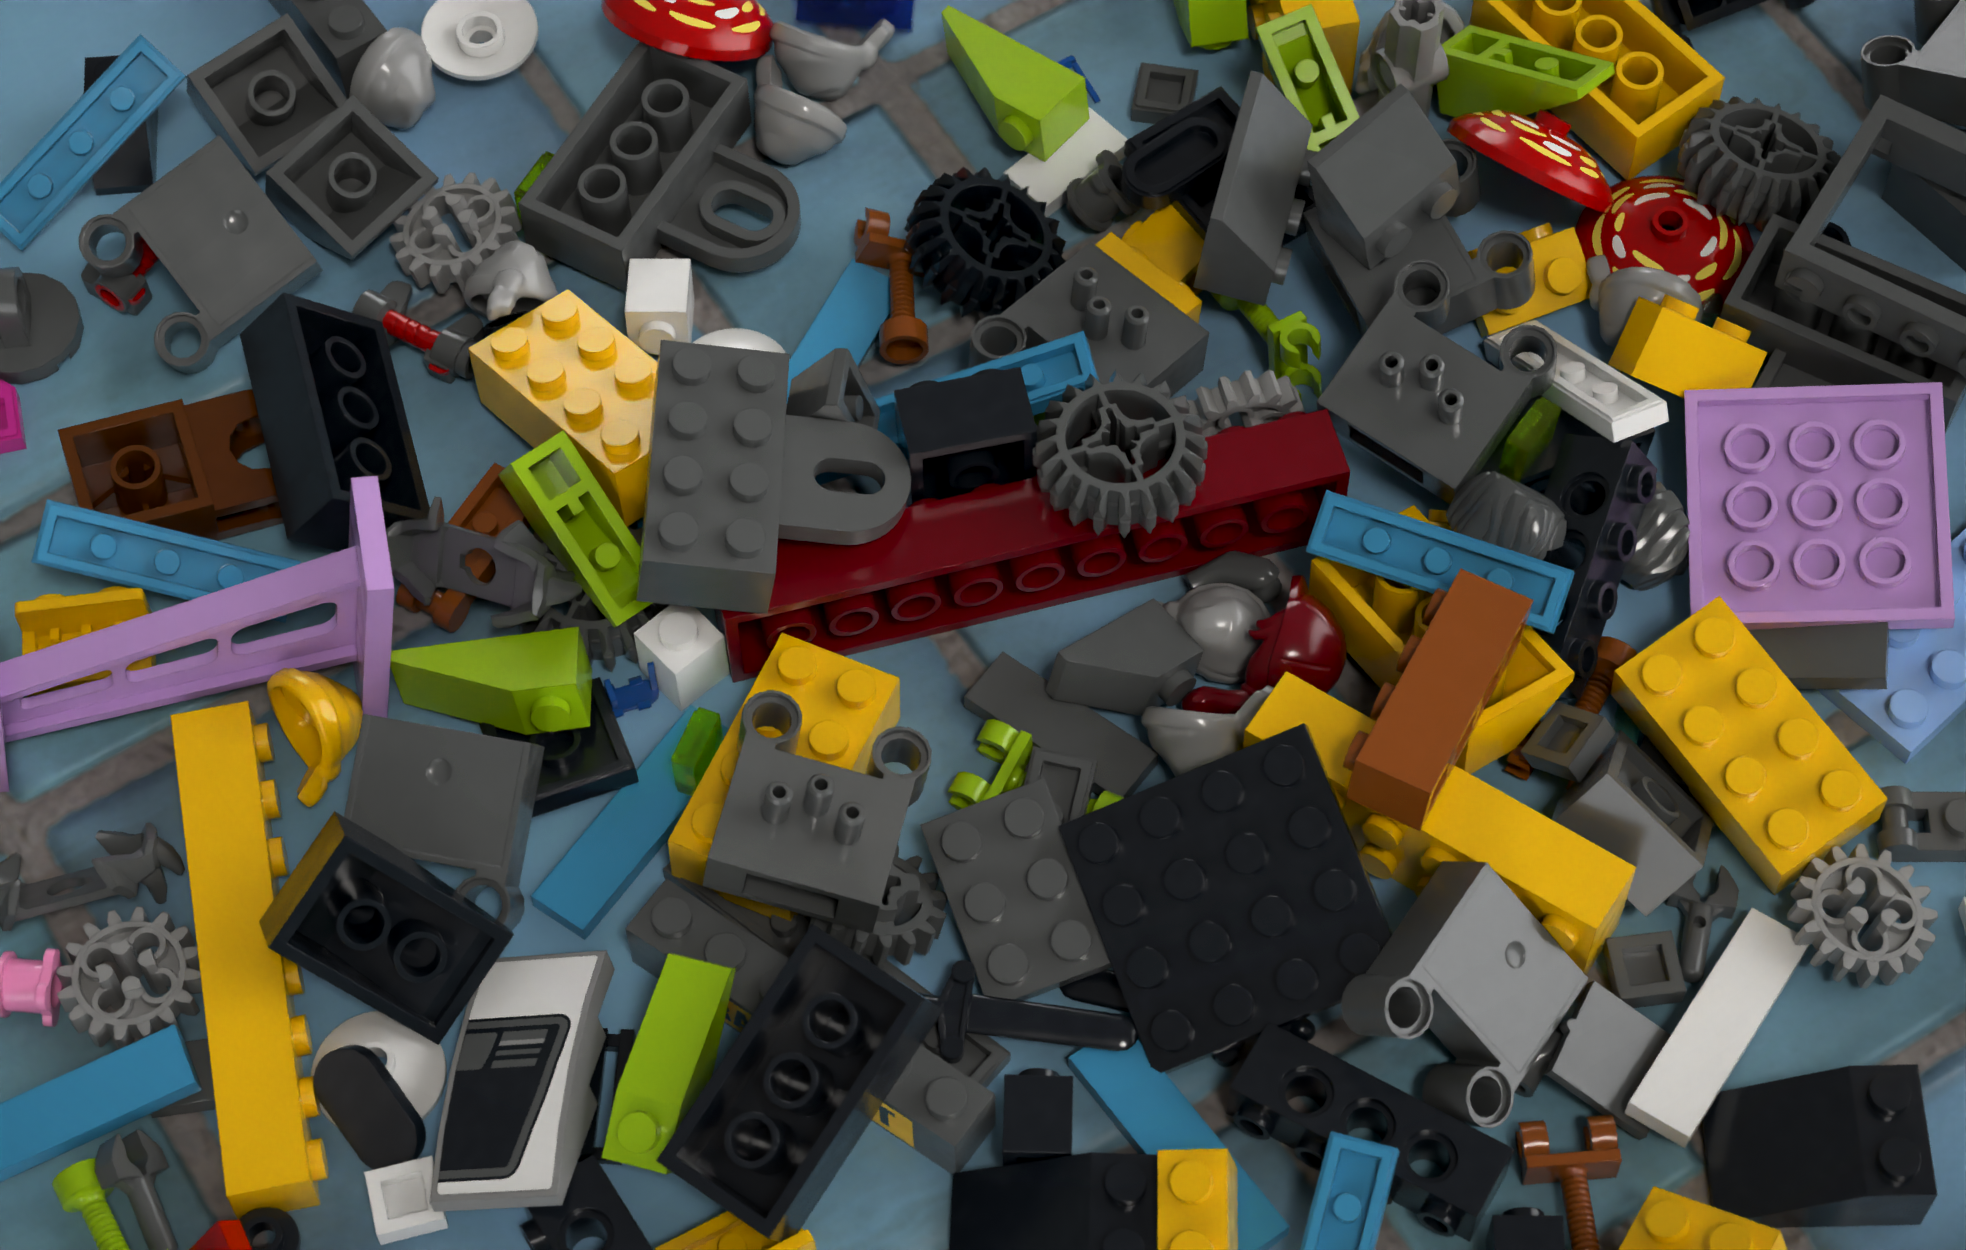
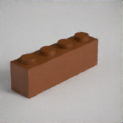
M1461 568L1448 592L1440 588L1436 589L1422 620V624L1428 626L1423 638L1412 634L1408 639L1396 671L1403 673L1396 686L1385 682L1370 714V719L1376 721L1370 734L1359 730L1346 754L1343 767L1352 771L1346 794L1347 799L1416 830H1421L1523 637L1533 599Z

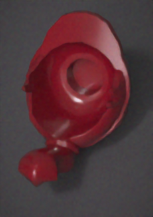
M1303 575L1292 576L1286 608L1276 612L1269 618L1258 620L1256 626L1259 630L1248 631L1250 637L1263 640V643L1249 659L1245 683L1241 684L1240 690H1226L1209 686L1193 689L1182 699L1181 707L1183 710L1215 714H1235L1257 690H1262L1267 685L1275 688L1286 671L1325 693L1332 690L1338 682L1346 662L1345 634L1333 612L1320 600L1309 595L1306 578Z

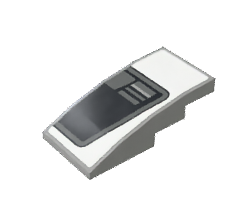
M607 950L498 958L470 998L450 1068L438 1132L430 1204L434 1212L559 1206L563 1204L598 1105L589 1084L606 1038L598 1015L615 970Z

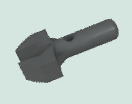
M1723 865L1720 866L1716 877L1714 894L1708 896L1705 903L1700 901V894L1693 886L1696 874L1667 898L1666 906L1680 908L1686 917L1679 962L1683 979L1687 983H1696L1703 979L1712 922L1718 917L1732 919L1737 907L1739 889L1733 877Z
M137 1129L121 1139L120 1134H117L100 1145L95 1162L96 1176L102 1190L119 1188L127 1194L149 1250H178V1245L154 1187L156 1176L168 1169L169 1165L162 1148L148 1135Z

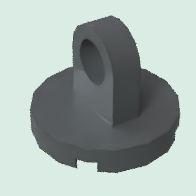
M19 267L0 268V379L11 384H26L45 379L59 370L58 364L64 361L68 354L71 359L80 347L84 325L77 301L62 282L44 274L23 273Z

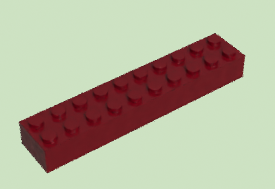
M1323 409L1310 413L1301 411L1291 412L1281 416L1276 421L1251 427L1231 426L1221 430L1216 435L1205 437V441L1208 443L1207 459L1203 462L1206 464L1205 478L1201 482V486L1196 487L1195 498L1191 502V506L1179 505V512L1173 523L1156 516V527L1153 528L1151 534L1139 523L1131 524L1130 532L1125 538L1119 532L1118 525L1109 524L1097 536L1093 529V520L1089 518L1073 526L1072 521L1069 519V508L1054 512L1053 506L1050 504V493L1041 492L1036 474L1030 479L1004 485L985 484L975 488L970 493L941 500L926 498L916 501L905 508L899 522L887 534L863 544L837 545L778 538L776 575L768 614L714 609L718 630L725 636L732 681L735 683L758 677L781 633L839 655L848 656L1185 575L1229 551L1236 550L1260 557L1308 545L1326 490L1347 496L1350 469L1328 410ZM1170 457L1159 460L1158 467L1145 472L1143 478H1148L1158 472L1169 461Z

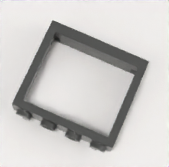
M1880 95L1785 248L1774 286L1800 297L1799 301L1817 305L1844 318L1856 328L1870 330L1903 346L1911 354L1927 357L1959 372L1966 378V317L1814 247L1871 154L1966 197V133L1884 95Z

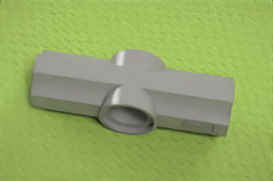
M1394 0V7L1389 11L1385 48L1371 53L1370 56L1372 76L1379 89L1378 102L1401 83L1410 91L1426 117H1429L1433 85L1446 80L1449 75L1447 57L1440 43L1445 10L1440 0Z

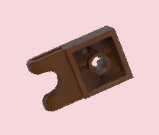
M252 389L184 405L183 400L179 399L58 429L78 507L214 540H221L283 523L271 468L252 469L238 462L243 453L265 443Z

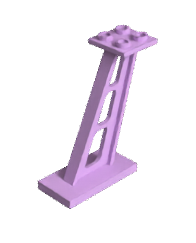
M378 476L351 478L349 545L347 549L1 662L0 792H9L6 742L264 683L283 668H294L299 671L311 672L353 662L356 690L361 700L363 714L388 718L394 582ZM319 604H336L335 615L325 623L247 643L236 644L231 642L232 636L245 627ZM202 640H217L216 647L204 654L135 671L126 669L137 660ZM102 671L112 672L110 676L104 679L23 698L24 696Z

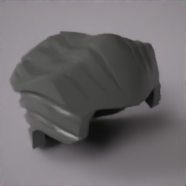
M1495 471L1481 473L1467 481L1454 496L1446 513L1451 531L1539 560L1545 558L1547 551L1562 547L1566 535L1567 521L1564 519V513L1551 499Z
M1659 481L1656 482V490L1652 500L1646 504L1637 529L1635 553L1626 562L1621 577L1635 590L1638 589L1639 591L1657 587L1670 580L1674 575H1683L1689 566V519L1684 514L1683 505L1671 489L1666 490Z

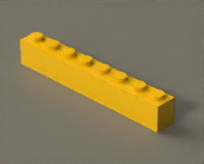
M249 701L170 715L226 1197L238 1220L248 1212L263 1207H272L288 1212L320 1205L317 1181L328 1179L329 1171L322 1138L312 1139L309 1118L320 1116L321 1111L320 1102L314 1090V1076L304 1077L301 1056L310 1055L313 1053L307 1017L305 1014L296 1016L294 995L305 993L302 968L268 948L259 923L280 891L278 877L289 875L288 857L283 837L273 838L271 819L281 818L282 810L275 779L266 780L264 762L274 761V748L269 725L267 722L256 723Z

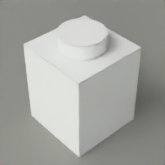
M630 259L625 302L628 338L647 354H659L661 340L691 343L694 314L691 259Z
M670 604L633 633L640 671L649 679L647 663L653 662L659 690L681 712L730 674L725 636L695 607Z

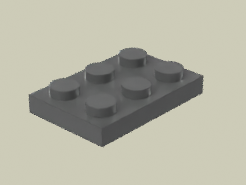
M1044 778L920 825L985 996L1025 1001L1112 968L1058 827L1062 823Z

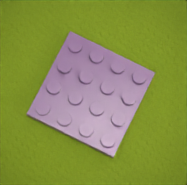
M1942 382L1684 390L1687 518L1690 522L1688 525L1690 530L1688 537L1690 616L1720 596L1748 630L1888 622L1889 629L1953 628L1955 610Z

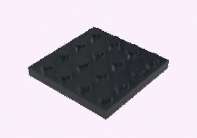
M1305 723L1058 826L1150 1066L1160 1073H1171L1257 1038L1262 1033L1267 1022L1281 1028L1342 1003V995L1347 984L1354 977L1366 974L1392 936L1309 727Z

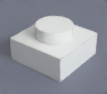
M432 1155L364 1172L376 1235L380 1245L449 1228L445 1211L434 1212L430 1204L435 1163Z

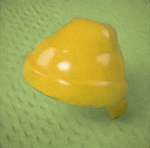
M283 668L273 674L267 681V694L272 710L287 740L308 766V770L297 789V798L307 807H312L322 798L328 783L340 775L343 758L351 751L359 739L363 718L362 704L355 692L316 672Z

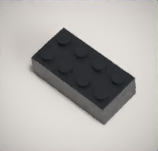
M283 292L240 333V338L287 539L334 551L347 549L349 545L351 478L378 476L385 529L395 522L426 517L430 507L383 323Z
M812 924L666 1145L657 1162L768 1239L782 1242L792 1237L804 1225L939 1018L943 1009Z

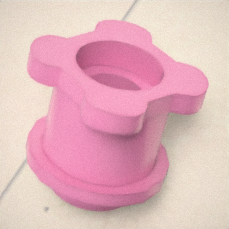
M47 948L43 960L17 958V954L14 951L2 953L0 957V1018L9 1017L11 1012L42 1014L43 1026L55 1027L57 1025L60 1013V1001L57 993L65 988L56 974L57 967L64 966L60 961L59 949Z

